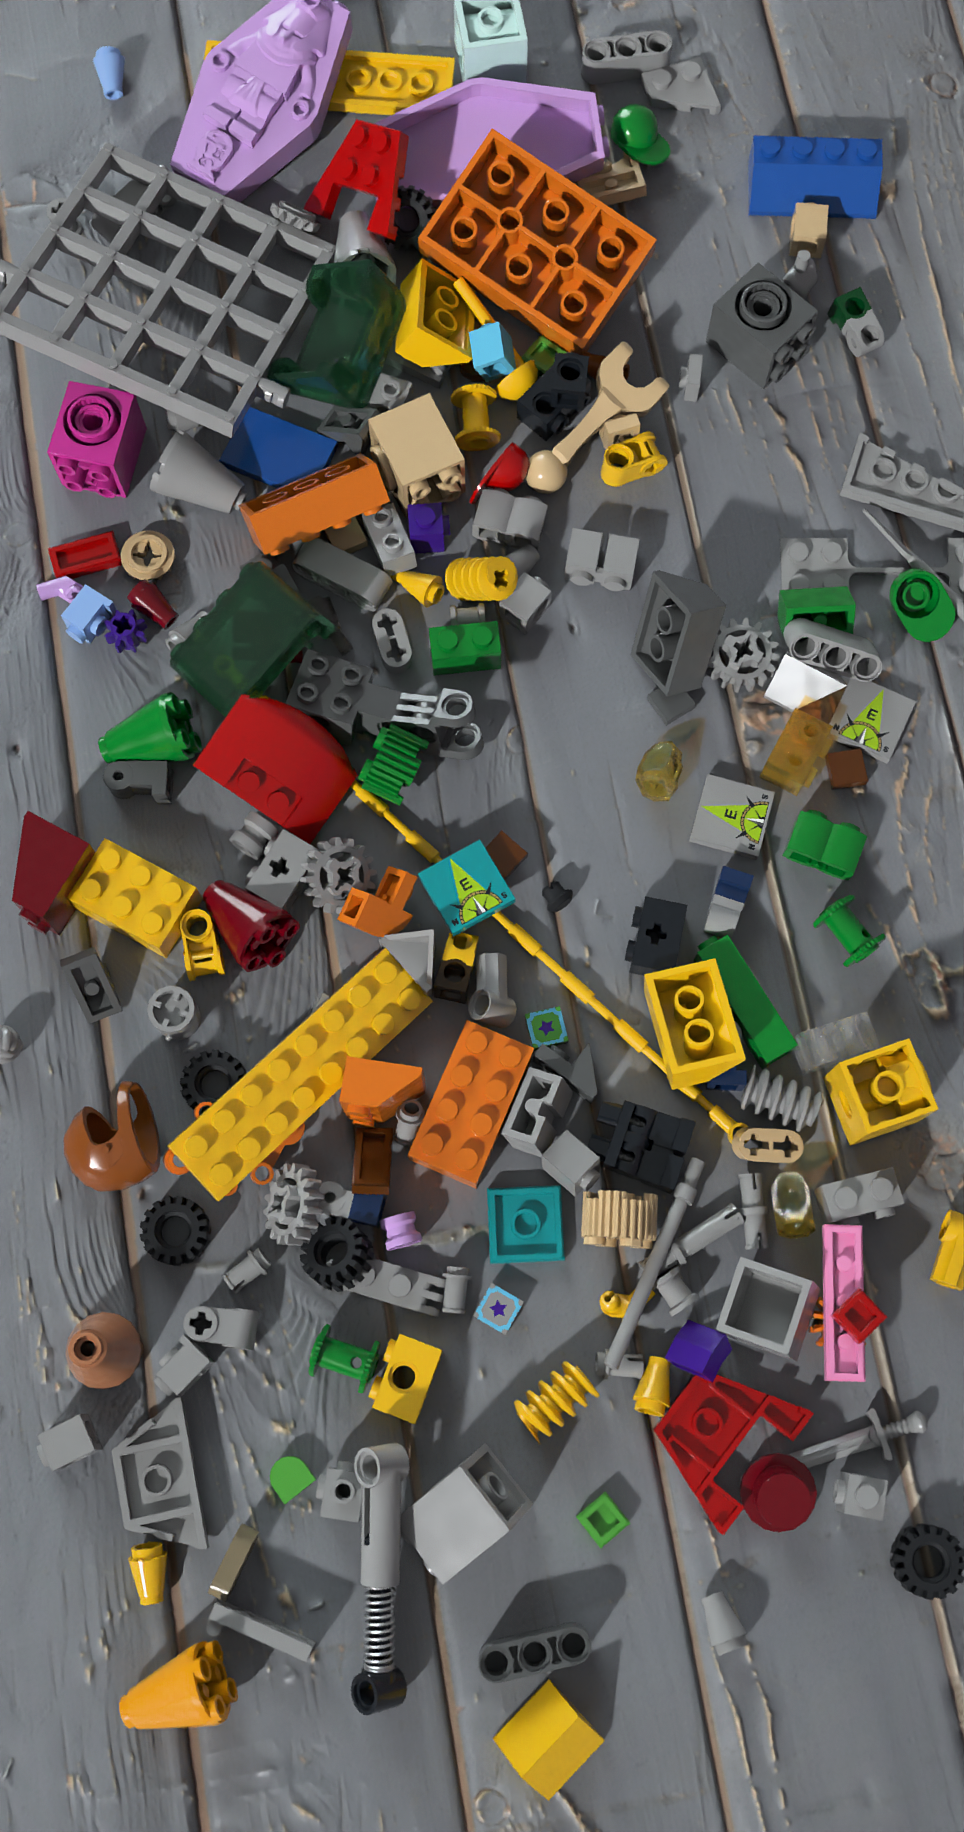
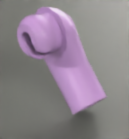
M67 576L36 585L42 601L58 596L68 603H71L83 588L80 583Z

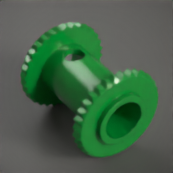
M848 895L843 899L835 901L822 911L813 922L815 929L826 924L850 954V957L843 963L845 967L864 960L877 950L886 938L884 933L873 939L848 906L855 900L853 895Z
M324 1325L311 1351L308 1369L309 1376L314 1377L318 1367H322L360 1380L358 1392L364 1393L368 1383L370 1384L379 1361L380 1342L375 1340L371 1351L329 1337L331 1325ZM359 1357L362 1364L359 1368H354L353 1360Z

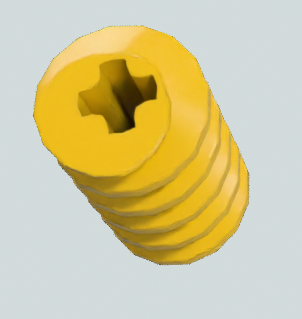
M503 556L457 558L448 565L445 572V582L448 591L453 597L462 601L505 600L512 595L518 581L517 568L514 562Z
M567 1361L561 1364L564 1376L556 1371L550 1372L552 1386L542 1380L538 1382L541 1395H537L531 1390L526 1392L528 1405L519 1400L514 1401L517 1416L539 1445L540 1441L537 1432L541 1431L549 1437L553 1435L549 1424L551 1421L561 1427L565 1425L561 1414L563 1411L572 1417L577 1415L573 1405L574 1402L586 1408L589 1406L585 1395L587 1392L597 1398L600 1397L595 1387L579 1367L573 1366Z

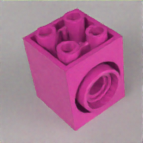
M69 381L47 451L63 486L76 492L83 490L97 492L99 495L107 498H114L115 496L127 498L147 430L136 396L125 391Z

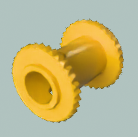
M468 384L459 387L451 394L452 404L462 408L463 431L455 436V442L462 450H487L496 446L501 440L500 432L490 428L487 406L496 400L497 393L494 388L488 385Z

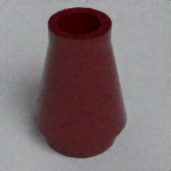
M146 579L140 581L127 597L132 603L131 608L158 623L164 629H168L179 616L154 582L149 583Z

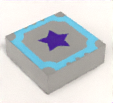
M491 1283L473 1317L506 1336L524 1301Z

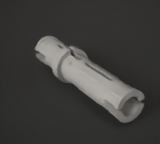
M731 1202L724 1209L673 1240L657 1278L676 1265L682 1267L687 1263V1258L735 1227L745 1223L740 1212L736 1213V1206ZM649 1257L638 1262L642 1272Z

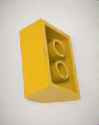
M423 258L402 281L400 286L395 352L404 359L412 361L421 367L469 363L472 359L469 332L474 330L475 315L453 286L458 279Z
M716 958L644 974V994L671 1090L708 1082L745 1061L746 1057Z

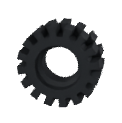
M404 185L398 186L397 197L401 199L400 207L409 206L413 208L419 216V225L411 231L402 230L397 226L394 216L393 226L398 228L396 239L394 241L386 238L384 242L387 245L390 243L395 245L393 248L399 251L400 248H404V252H410L412 248H415V251L418 250V237L436 212V207L432 206L433 200L430 196L427 198L424 195L425 191L421 188L417 191L415 186L409 185L408 188H404Z
M212 1050V1053L203 1051L200 1052L201 1056L197 1059L192 1057L189 1060L191 1062L189 1067H184L182 1071L184 1077L180 1078V1085L183 1089L181 1093L187 1101L186 1103L193 1110L199 1103H214L220 1098H210L202 1092V1080L208 1073L220 1071L226 1074L229 1080L227 1090L247 1073L242 1064L230 1053H221L219 1050ZM209 1106L201 1107L199 1115L206 1111Z
M168 1196L164 1197V1200L161 1202L158 1200L152 1204L154 1207L151 1210H146L144 1213L146 1218L144 1222L141 1221L140 1228H142L140 1239L145 1244L144 1249L146 1252L150 1253L152 1258L157 1261L174 1266H181L183 1263L189 1264L193 1262L195 1257H200L203 1254V1248L207 1247L210 1242L208 1235L211 1234V1227L208 1224L210 1221L203 1209L190 1199L188 1200L181 1196L175 1198ZM178 1216L188 1222L190 1232L188 1238L182 1244L173 1246L164 1241L162 1227L168 1219Z
M330 1217L325 1219L326 1226L318 1222L317 1232L314 1235L311 1233L309 1244L303 1243L300 1249L306 1254L300 1255V1261L305 1264L302 1266L304 1271L319 1285L330 1291L333 1288L335 1291L341 1292L343 1291V1285L348 1289L355 1287L352 1280L357 1279L360 1283L365 1277L360 1274L362 1270L370 1271L372 1266L366 1260L374 1259V1253L369 1250L373 1248V1245L368 1236L352 1221H346L343 1217H337L335 1222ZM346 1242L348 1250L344 1259L335 1266H327L326 1258L329 1251L336 1244Z
M921 1523L916 1524L915 1527L909 1526L905 1528V1533L903 1535L898 1534L895 1538L898 1542L895 1547H891L890 1551L893 1553V1560L890 1559V1565L895 1569L896 1573L893 1574L896 1580L902 1583L901 1586L907 1591L928 1600H934V1598L941 1600L947 1598V1593L954 1594L958 1590L955 1587L957 1583H963L964 1577L961 1576L964 1570V1549L959 1547V1540L955 1536L950 1535V1532L944 1528L931 1524ZM926 1545L935 1547L942 1557V1567L932 1577H923L917 1572L914 1565L916 1552Z

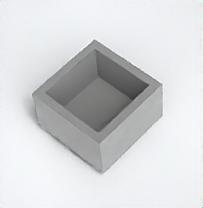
M740 1257L716 1330L726 1334L729 1338L797 1362L821 1289L811 1280Z

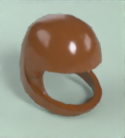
M122 1081L119 1085L117 1093L118 1130L114 1129L100 1112L93 1107L85 1106L74 1116L64 1135V1155L71 1172L85 1186L99 1192L130 1188L147 1180L158 1171L160 1166L161 1150L154 1114L146 1093L137 1082ZM130 1094L137 1108V1117L134 1122L130 1110Z

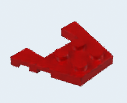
M356 119L303 209L330 220L342 187L378 197L367 230L373 234L395 241L398 228L393 226L395 212L400 211L401 199L397 197L399 179H404L409 136L399 130Z
M693 1375L670 1405V1408L667 1409L664 1416L654 1426L653 1431L716 1530L724 1536L742 1512L744 1506L713 1481L714 1477L760 1416L790 1441H794L814 1413L720 1375H716L713 1382Z

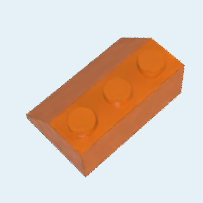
M347 1056L339 1099L347 1118L353 1120V1125L374 1128L375 1122L385 1123L396 1115L397 1107L404 1101L417 1100L425 1094L426 1083L423 1068Z

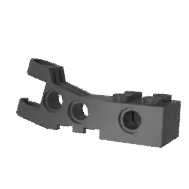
M307 649L285 704L313 718L340 744L351 747L356 733L363 735V732L378 735L382 726L389 729L390 725L393 724L430 742L425 751L421 749L418 751L427 755L470 760L482 752L484 741L480 728L472 723L475 719L476 711L473 700L467 692L443 688L439 696L401 693L372 684L373 668ZM463 705L466 707L465 711L460 715L453 716L449 714V709L452 706ZM469 735L475 738L473 743L468 746H459L457 744L458 739L463 736Z

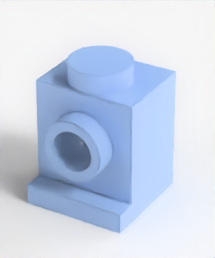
M85 584L61 617L67 626L66 633L71 638L81 644L84 641L91 643L96 636H100L106 630L105 620L113 618L117 609L113 601Z

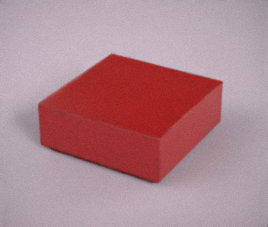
M860 1288L856 1289L831 1314L832 1318L857 1344H861L887 1318L881 1309Z

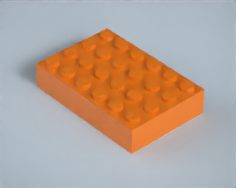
M493 128L418 237L419 253L456 278L464 277L472 289L567 353L574 352L579 355L588 352L654 254L657 239Z

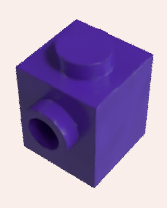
M441 502L407 505L410 543L415 554L445 552L444 536H450L449 515H442Z

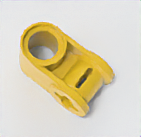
M651 431L643 432L631 439L609 446L605 451L600 473L602 480L609 486L619 487L634 480L652 476L663 470L668 460L666 456L660 454L655 444L656 437ZM617 463L623 467H615L612 464Z
M201 909L187 911L180 921V929L184 946V963L189 981H196L198 976L218 973L220 976L226 975L224 957L214 921L206 911ZM195 922H207V929L203 934L199 936L190 934L191 926Z

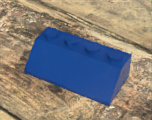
M754 135L748 160V215L793 216L796 202H813L820 205H829L828 218L876 219L883 169L882 139Z

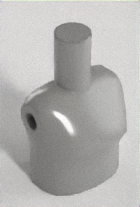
M800 250L795 264L786 273L782 282L805 299L811 288L817 283L818 275L815 262L810 257V252Z

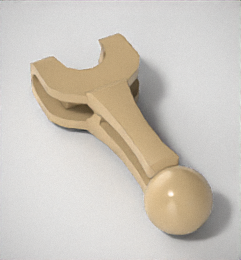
M621 342L600 364L596 376L598 398L584 419L566 438L556 444L552 451L542 450L529 458L526 481L534 491L541 494H550L559 490L566 481L567 466L575 454L594 434L604 427L605 422L620 414L628 416L637 413L638 418L645 417L669 389L670 384L662 377H657L645 387L635 388L627 383L623 376V367L633 354V349L627 342Z

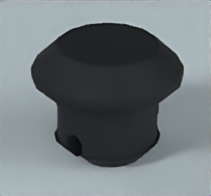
M558 881L551 882L550 887L546 886L542 890V896L549 903L547 910L550 912L562 910L572 901L573 891L565 890Z

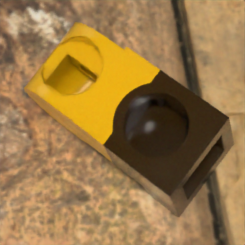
M451 932L449 933L434 984L435 998L466 1004L479 936L461 932L453 937Z

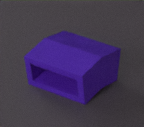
M688 1320L675 1336L665 1359L679 1369L713 1382L721 1364L732 1351V1347L726 1334Z

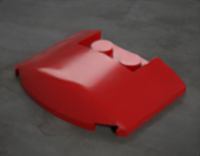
M241 694L195 760L193 766L298 838L311 844L358 775L355 768L352 769L348 756L339 742L321 724L307 714L271 698H249L250 695Z

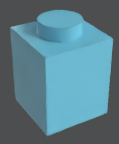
M500 322L487 323L479 329L469 332L473 366L486 382L509 375L516 369L512 337Z

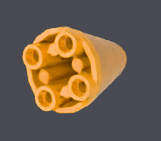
M216 1640L195 1643L129 1689L128 1693L123 1695L119 1702L120 1715L125 1726L128 1728L136 1727L137 1729L216 1726L226 1721L231 1703L236 1702L238 1699V1691L233 1678L227 1676L223 1664L221 1645Z

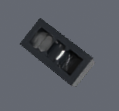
M645 896L642 907L635 906L631 927L638 928L636 940L628 941L624 960L631 962L629 973L644 976V974L676 967L688 905ZM652 932L658 933L659 941L657 945L651 944L650 936Z

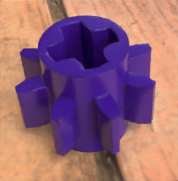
M132 609L129 613H120L116 610L115 616L111 621L105 620L104 622L107 629L111 631L104 636L108 644L115 643V647L120 654L124 649L132 650L136 653L140 643L147 642V638L142 632L147 628L145 620H137V616Z

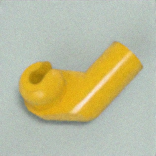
M635 1289L629 1295L614 1293V1291L610 1290L602 1293L599 1303L603 1313L610 1317L623 1318ZM653 1290L651 1291L646 1304L656 1295Z

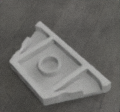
M179 1397L171 1401L167 1407L153 1418H150L135 1433L123 1440L111 1451L124 1529L140 1534L145 1533L156 1536L159 1539L170 1542L175 1541L203 1550L209 1548V1541L184 1398Z

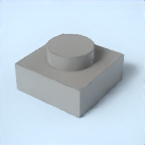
M690 354L687 367H681L679 387L685 388L684 401L697 402L703 355Z

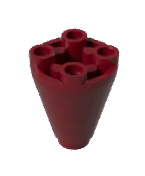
M217 880L210 884L203 894V901L206 904L207 911L236 962L247 972H252L267 965L273 968L286 957L284 950L300 929V924L286 910L232 883H225L223 880Z

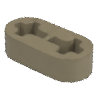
M243 1523L240 1525L210 1585L208 1594L224 1602L227 1601L258 1539L259 1531Z

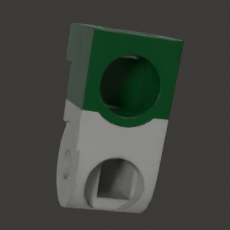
M858 287L836 297L827 315L833 325L837 323L843 336L846 337L853 355L860 357L882 347L884 344L883 330L862 288Z

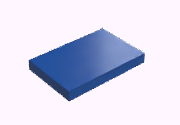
M250 407L235 434L230 438L219 461L232 471L279 488L327 468L338 448V443L336 440Z

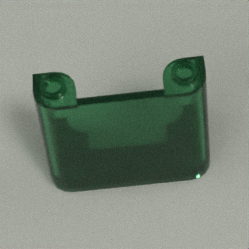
M371 259L313 265L307 278L306 293L310 302L318 310L296 363L288 357L274 360L266 379L290 388V394L347 409H362L367 406L403 319L406 309L404 295Z

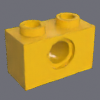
M399 1334L397 1341L390 1339L382 1361L388 1363L383 1377L376 1376L369 1393V1398L374 1399L372 1408L416 1424L443 1350ZM402 1366L410 1367L415 1373V1381L407 1389L399 1388L394 1382V1373Z

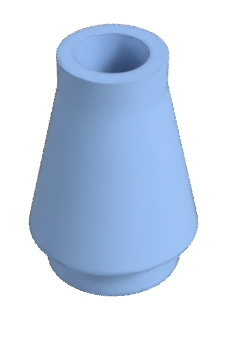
M112 46L101 47L96 51L93 63L104 91V97L109 100H117L123 96L122 86L125 59L119 49Z

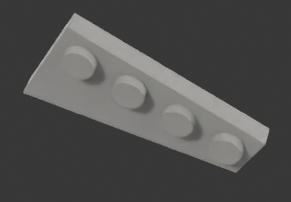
M861 432L859 433L840 496L964 532V489L944 478L937 479L925 472L926 468L915 462L911 465L895 456L897 452L886 446L882 449L869 441L870 437Z

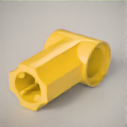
M950 1209L946 1213L939 1231L941 1244L929 1279L944 1287L962 1291L964 1288V1214Z

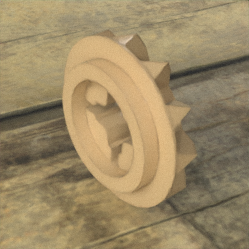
M151 530L141 531L132 535L124 543L121 550V562L124 570L134 580L136 578L146 579L147 581L156 578L161 580L167 571L172 570L173 561L176 559L171 541L162 533ZM150 546L154 557L157 558L151 559L150 564L146 567L144 560L140 557L147 555Z

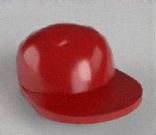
M512 442L486 473L469 502L474 504L478 501L483 489L501 488L510 492L519 487L528 473L529 457L526 452Z

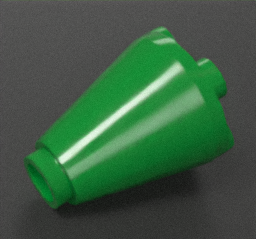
M172 692L160 695L106 731L105 736L99 738L98 745L103 759L110 764L117 761L169 762L193 758L195 753L202 751V743L199 735L193 732L190 719L193 718V711L187 699L179 700Z

